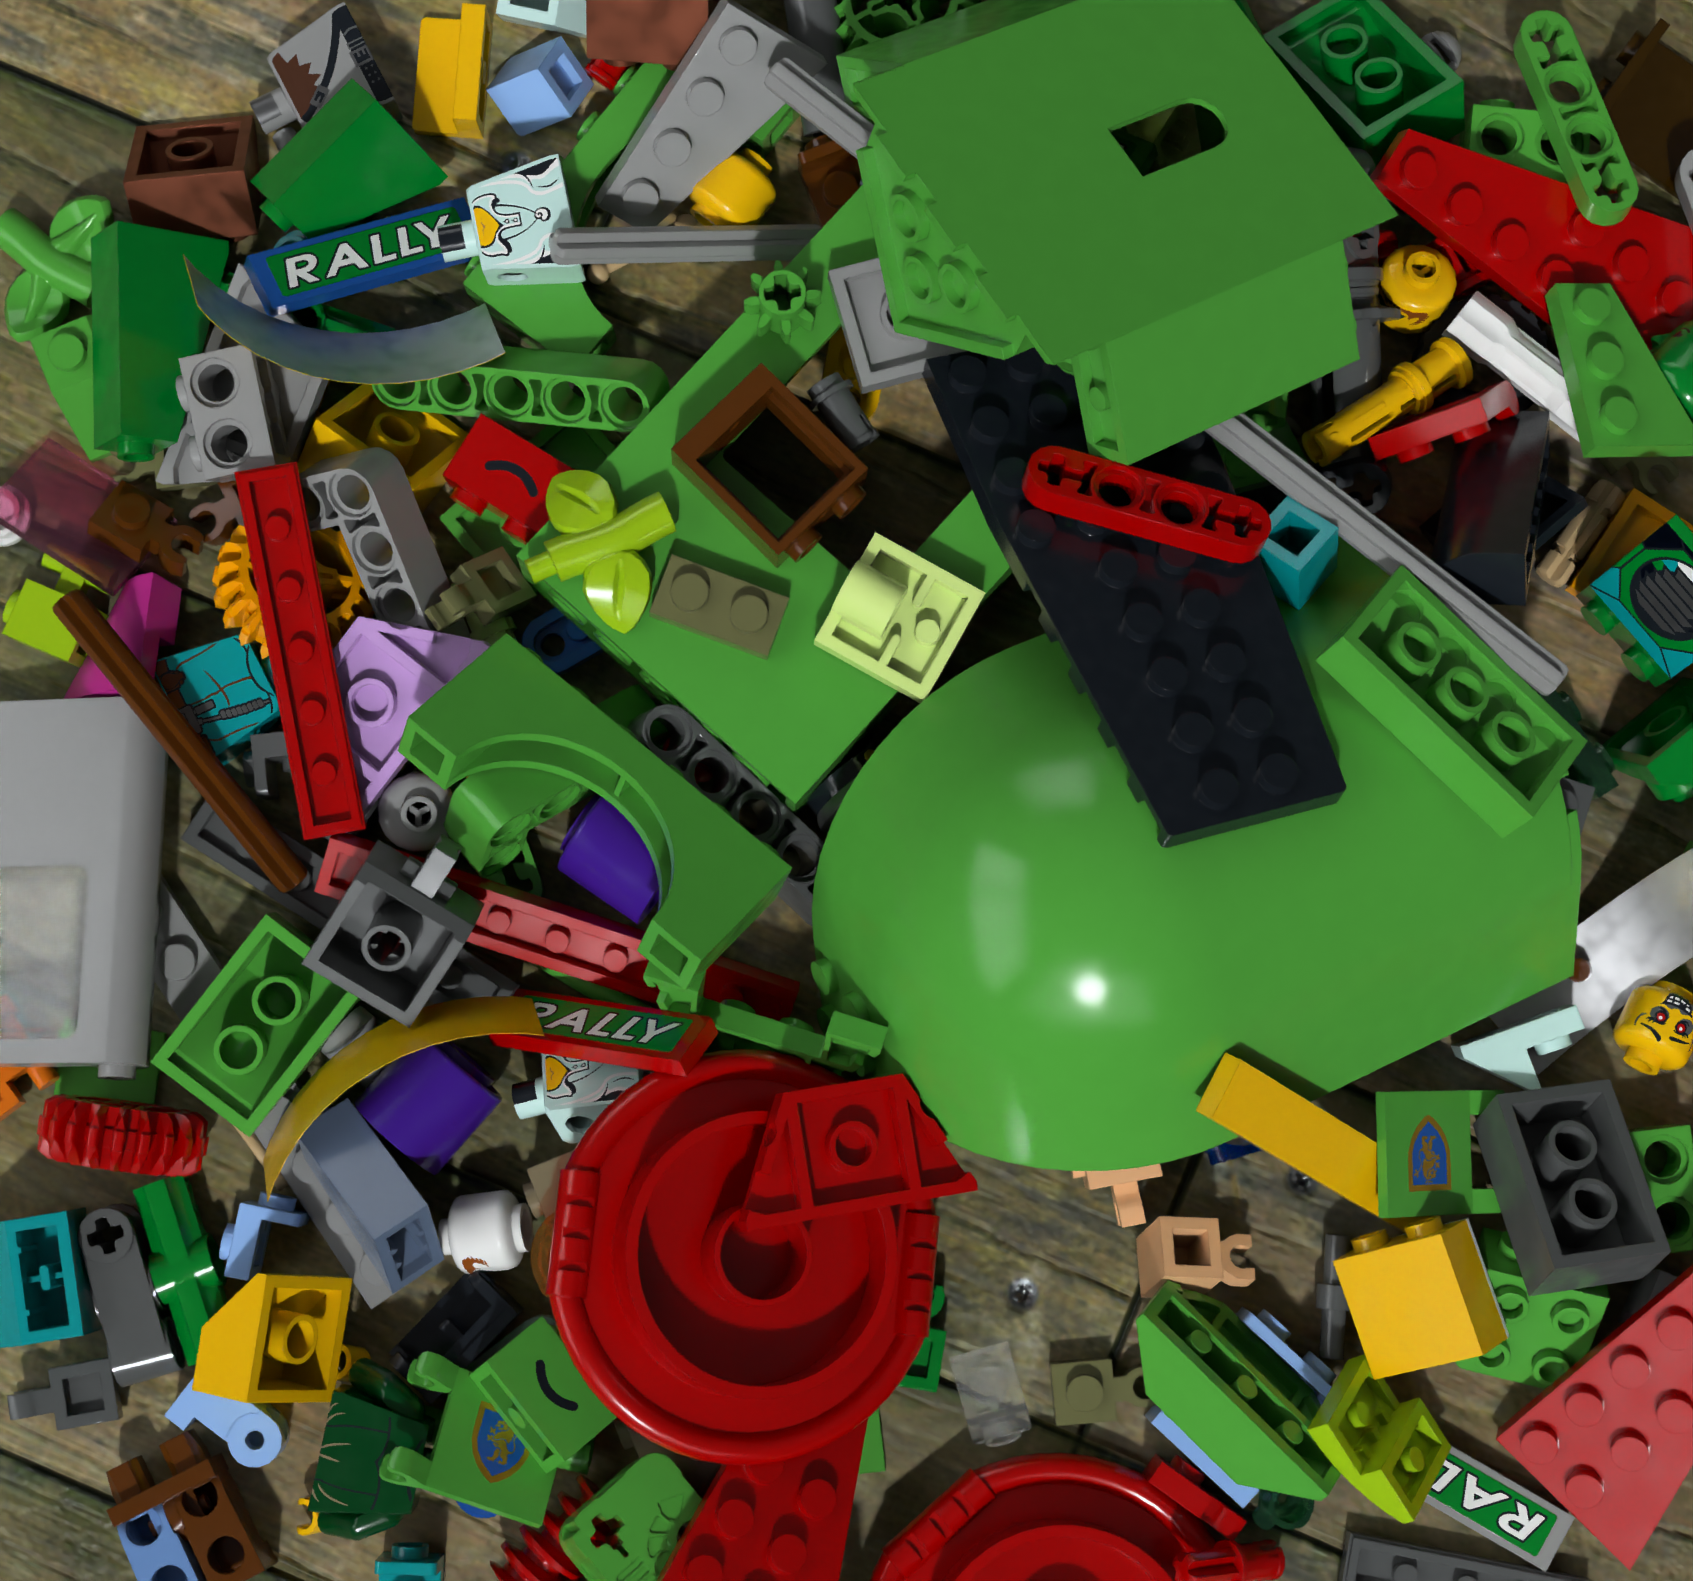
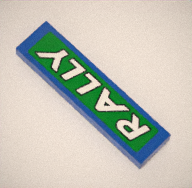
M464 197L247 255L244 268L266 314L272 317L469 262L473 257L445 263L437 226L471 220L470 209Z

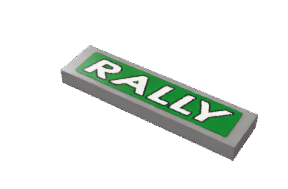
M1451 1446L1452 1448L1424 1502L1546 1572L1575 1517Z

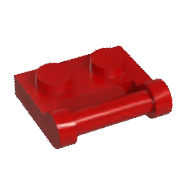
M1504 380L1460 400L1416 416L1409 415L1398 419L1369 437L1368 442L1376 461L1396 454L1399 462L1405 463L1434 451L1435 449L1431 441L1452 434L1455 443H1460L1490 431L1488 421L1494 416L1497 420H1503L1519 413L1518 398L1511 383Z

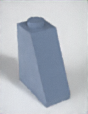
M348 1098L334 1107H327L298 1141L307 1164L393 1294L445 1260L428 1204Z

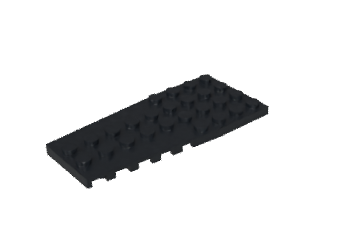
M1035 347L1006 360L970 351L926 359L922 375L987 525L1023 592L1031 590L1042 610L1038 620L1050 642L1059 641L1071 663L1068 675L1078 694L1086 692L1101 719L1097 729L1107 748L1112 746L1117 748L1131 775L1127 785L1137 803L1145 800L1161 830L1157 837L1160 846L1169 848L1336 804L1347 786L1259 555L1250 562L1242 564L1231 563L1061 516L1035 507L1026 499L1022 491V478L1034 452L1042 447L1060 446L1089 454L1074 375L1065 373L1057 365L1046 364ZM1205 431L1129 465L1236 495L1222 457L1212 437ZM1047 472V482L1059 486V475ZM1081 480L1082 484L1078 493L1085 495L1090 482ZM1108 485L1099 489L1101 497L1113 506L1123 507L1131 504L1129 494L1117 486ZM1170 502L1161 506L1163 514L1172 522L1187 524L1193 521L1191 512L1181 504ZM1207 516L1203 528L1211 530L1212 527L1209 526L1214 518L1213 516ZM1232 523L1235 526V535L1246 538L1243 534L1244 527Z

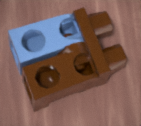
M194 1428L159 1445L173 1475L163 1482L155 1485L142 1455L106 1472L112 1495L117 1504L106 1511L113 1526H117L121 1543L137 1581H246L278 1563L268 1541H262L244 1505L241 1493L232 1476L227 1471L229 1467L222 1453L211 1457L206 1445Z

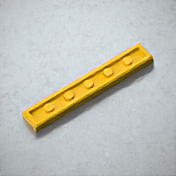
M1225 1052L1197 1106L1196 1112L1379 1218L1377 1143L1245 1061ZM1429 1216L1379 1219L1406 1233L1404 1226Z

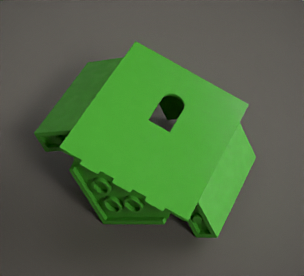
M987 0L836 55L846 104L864 118L872 119L875 123L867 145L857 149L856 154L894 331L899 334L1006 360L1034 347L1046 364L1056 365L1071 358L1090 455L1125 465L1133 464L1360 359L1356 335L1357 324L1353 314L1348 279V262L1345 256L1343 240L1399 215L1234 0ZM1194 104L1202 153L1142 176L1113 137L1111 131L1177 105Z

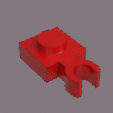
M1155 1453L1142 1472L1150 1484L1193 1515L1201 1518L1229 1540H1235L1247 1523L1239 1513L1203 1488L1201 1484L1206 1475L1177 1454L1169 1463Z

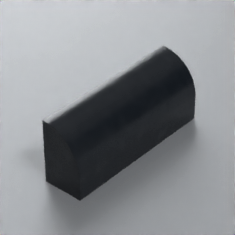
M1519 411L1517 415L1503 420H1497L1494 416L1488 421L1490 431L1467 441L1456 443L1454 447L1431 560L1487 604L1526 606L1550 465L1549 411Z

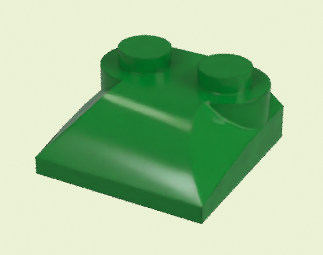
M1681 678L1593 752L1599 762L1631 777L1643 780L1660 801L1673 799L1675 802H1682L1693 797V679Z

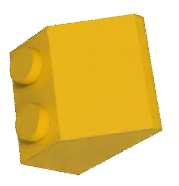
M362 384L316 418L297 462L299 474L323 459L367 448L380 447L390 451L398 458L422 514L446 483L442 474L468 433L442 414L398 410L388 407L378 399L372 385Z
M257 1273L202 1326L192 1390L244 1403L331 1402L333 1391L336 1388L353 1278L344 1276Z

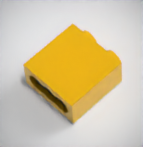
M1440 1215L1431 1216L1404 1226L1406 1234L1390 1238L1386 1229L1373 1231L1352 1239L1353 1250L1333 1261L1373 1380L1483 1356L1510 1337L1469 1218L1443 1224Z

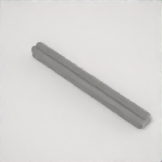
M817 224L572 227L556 229L554 233L550 234L548 244L551 259L558 265L793 260L823 227Z

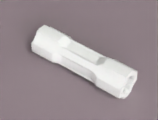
M1476 291L1441 335L1453 339L1469 357L1477 363L1486 364L1543 410L1549 411L1550 420L1580 442L1560 359L1517 327L1511 316L1479 291Z

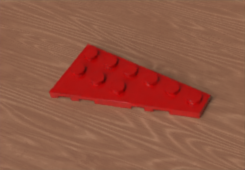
M1411 129L1398 132L1370 176L1371 180L1386 198L1550 326L1552 324L1545 295L1555 283H1610L1649 350H1652L1651 338L1653 336L1669 334L1682 323L1693 319V234L1689 226L1632 207L1628 215L1615 225L1600 226L1593 224L1584 218L1579 211L1568 184Z
M1693 1265L1497 1430L1496 1440L1629 1571L1693 1466Z
M868 1418L846 1435L827 1446L803 1456L758 1465L722 1464L656 1581H839Z

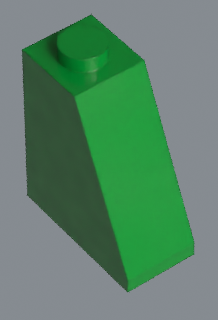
M351 78L250 182L267 198L259 208L285 233L295 225L310 239L332 233L439 186L448 176L386 109Z

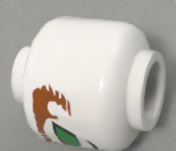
M508 1190L466 1194L456 1197L450 1207L448 1218H443L439 1222V1242L445 1256L452 1255L457 1267L465 1274H472L474 1271L484 1273L512 1269L520 1264L524 1252L531 1251L533 1247V1222L529 1207L526 1203H519L516 1197Z

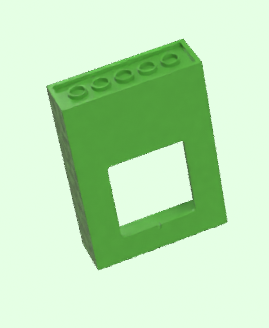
M863 185L784 268V270L797 273L798 270L806 267L808 269L806 290L815 289L821 291V304L813 308H806L815 319L814 329L809 331L799 326V328L791 332L790 343L785 344L781 334L770 330L762 337L758 336L757 324L760 315H750L743 312L594 471V473L599 474L612 485L619 503L617 514L641 499L659 491L676 527V532L638 552L646 561L652 573L653 588L647 608L636 627L623 634L607 625L594 612L585 598L582 590L583 574L563 582L555 574L534 584L524 560L545 552L546 549L543 542L561 535L554 528L550 520L516 555L524 578L542 597L576 625L662 704L676 705L687 711L796 816L807 805L806 802L810 795L845 763L905 695L814 645V639L829 615L850 570L819 543L799 562L796 563L789 556L776 568L672 464L671 448L760 363L787 386L839 330L841 323L827 279L828 271L879 258ZM786 294L775 295V301L778 304L779 310L790 309V303L787 300ZM747 426L706 467L779 538L794 521L726 462L723 457L724 452L748 428ZM973 490L967 494L915 552L916 555L985 592L984 598L970 623L1014 576L987 525ZM671 554L789 598L788 607L767 660L650 617L649 611Z

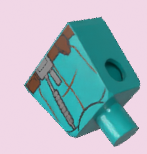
M239 635L158 659L155 675L165 694L223 766L251 747L250 735L269 733L282 724L270 658L268 656L262 660L260 649L255 641L241 646L238 639Z

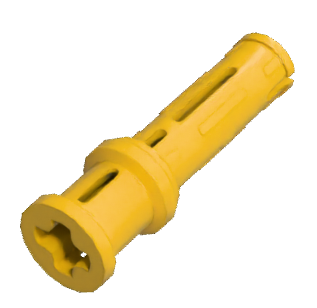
M1442 337L1432 343L1430 352L1412 363L1406 361L1399 363L1393 367L1388 376V381L1383 383L1382 386L1337 412L1322 424L1320 423L1304 432L1302 443L1307 455L1314 463L1319 462L1321 467L1327 466L1344 452L1365 441L1399 417L1407 413H1424L1432 407L1436 397L1450 388L1460 389L1470 384L1473 379V369L1466 352L1453 339Z

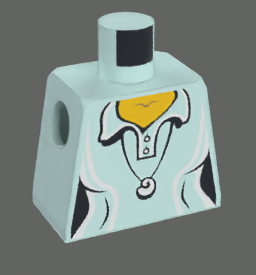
M558 154L546 156L471 185L466 189L471 220L437 226L445 263L479 256L483 274L489 285L561 284L586 281L583 264L558 265L552 261L548 244L550 234L554 233L558 228L575 227L565 175Z
M541 1053L542 1076L512 1084V1099L520 1119L547 1114L562 1141L570 1144L579 1143L590 1125L623 1091L654 1071Z

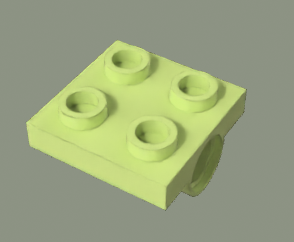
M875 532L860 560L855 563L842 585L829 615L814 639V645L921 703L932 691L984 598L985 592Z

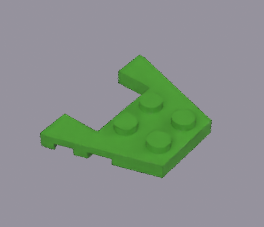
M650 961L644 972L643 979L646 985L649 987H656L657 985L660 990L656 1002L661 1010L709 1016L712 1018L719 1033L704 1053L731 1049L769 1050L805 1059L804 1062L811 1064V1062L819 1064L841 1076L844 1070L853 1073L862 1067L867 1054L874 1058L881 1053L889 1028L834 1010L826 1036L815 1033L811 1025L799 1019L787 1017L776 1021L757 1015L751 1006L738 1000L724 999L719 1003L704 998L706 971L686 991Z

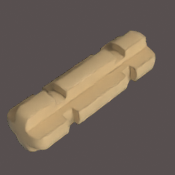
M1601 479L1593 485L1585 497L1588 506L1565 525L1552 544L1554 550L1550 549L1549 552H1546L1537 565L1536 574L1548 584L1559 588L1567 583L1577 568L1574 563H1579L1580 560H1583L1609 523L1606 517L1610 518L1612 514L1614 515L1625 500V493L1610 481Z

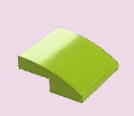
M1365 1354L1347 1360L1307 1429L1334 1467L1358 1491L1384 1512L1403 1524L1415 1520L1452 1448L1420 1397L1399 1403L1384 1378L1373 1380Z

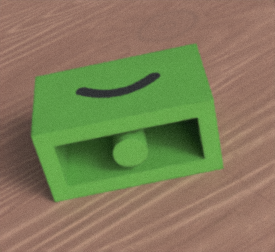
M543 1316L538 1318L469 1375L546 1474L566 1462L617 1418L591 1391L574 1366L562 1342L557 1326L549 1325Z

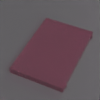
M50 438L0 488V524L113 597L153 554L148 552L142 561L138 563L87 534L88 520L119 483ZM173 517L170 525L176 526L178 520Z

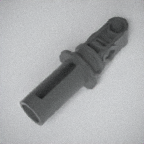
M1347 147L1370 177L1375 170V163L1371 155L1362 148ZM1379 224L1362 231L1360 237L1350 236L1343 240L1345 256L1348 262V279L1353 314L1357 324L1356 335L1360 359L1309 382L1312 428L1320 423L1322 424L1337 412L1383 384L1380 323L1401 319L1400 309L1380 305V298H1378L1380 294L1378 284L1384 280L1383 268L1379 267L1378 262ZM1368 439L1347 450L1331 463L1359 456L1374 457ZM1386 458L1381 459L1380 461L1387 466ZM1319 462L1314 463V468L1320 467Z

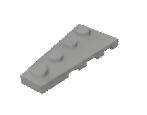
M720 0L594 197L598 207L634 227L657 226L693 192L694 186L718 164L728 159L786 104L768 90L764 84L772 66L783 58H789L810 76L814 77L828 64L824 56L735 1Z

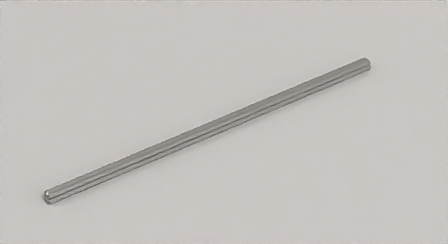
M783 58L772 66L764 81L766 88L857 159L856 150L867 145L874 125L789 58ZM1244 413L1204 430L1287 496L1339 528L1338 536L1389 576L1398 567L1403 565L1511 669L1541 695L1548 696L1553 693L1567 676L1569 671L1567 665Z

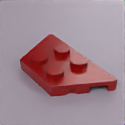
M903 1073L775 1094L738 1221L740 1232L977 1191V1181L970 1171L964 1172L944 1143L948 1140L934 1118L927 1116L923 1112L919 1096Z

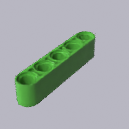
M503 346L505 354L460 372L467 378L470 386L462 382L457 373L435 379L402 384H372L373 391L378 399L388 407L398 410L477 418L482 413L490 419L617 432H632L664 398L670 388L668 378L662 368L654 362L645 359ZM513 377L519 379L524 384L527 392L517 387ZM569 382L574 383L581 389L584 398L573 392ZM625 387L634 390L641 398L642 403L631 399Z

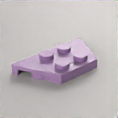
M358 616L334 647L333 654L364 817L408 761L398 752L408 716L492 646L490 643Z

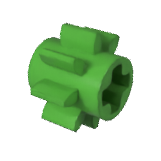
M776 260L774 271L765 278L760 274L752 273L750 276L751 287L759 296L744 299V313L760 315L757 324L758 336L762 337L770 330L781 334L784 343L788 344L790 343L791 332L795 331L799 326L809 331L814 329L815 319L806 308H813L821 304V291L815 289L806 290L805 285L808 279V269L806 267L794 273L784 270L781 261ZM786 294L787 300L790 303V309L779 310L778 304L775 301V295Z

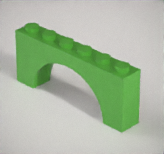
M643 63L640 68L635 65L631 66L617 82L613 92L616 97L603 113L596 110L584 121L576 136V139L579 141L565 159L559 156L565 175L575 227H586L590 214L596 204L594 197L675 71L665 68L663 64ZM785 104L741 147L749 148L765 159L800 114ZM479 256L473 257L465 269L464 275L467 278L463 285L469 298L478 306L485 303L492 317L533 349L605 355L617 340L613 325L593 305L582 282L489 285L483 274Z
M507 633L408 716L398 752L444 790L455 782L480 771L505 767L538 769L566 777L589 788L622 813L645 843L653 860L659 885L658 911L652 918L637 951L685 991L776 899L792 870V867L781 859L778 852L771 845L759 841L736 822L726 808L708 799L686 781L683 774L673 765L668 766L641 744L631 730L613 721L591 703L588 696L581 689L568 684L546 666L536 652L523 647Z

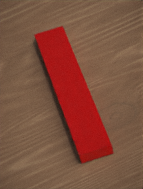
M297 462L234 472L304 840L366 829Z

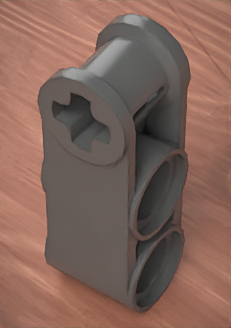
M119 1203L111 1204L89 1213L80 1224L78 1244L81 1248L90 1280L93 1306L103 1326L107 1341L108 1358L117 1383L121 1387H127L183 1370L185 1367L184 1351L177 1336L169 1305H164L159 1299L149 1272L148 1255L152 1250L139 1211L134 1206ZM121 1225L124 1237L116 1241L104 1240L102 1236L103 1229L109 1226Z

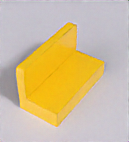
M462 3L461 19L425 17L421 20L412 128L416 134L483 139L493 26L486 5Z

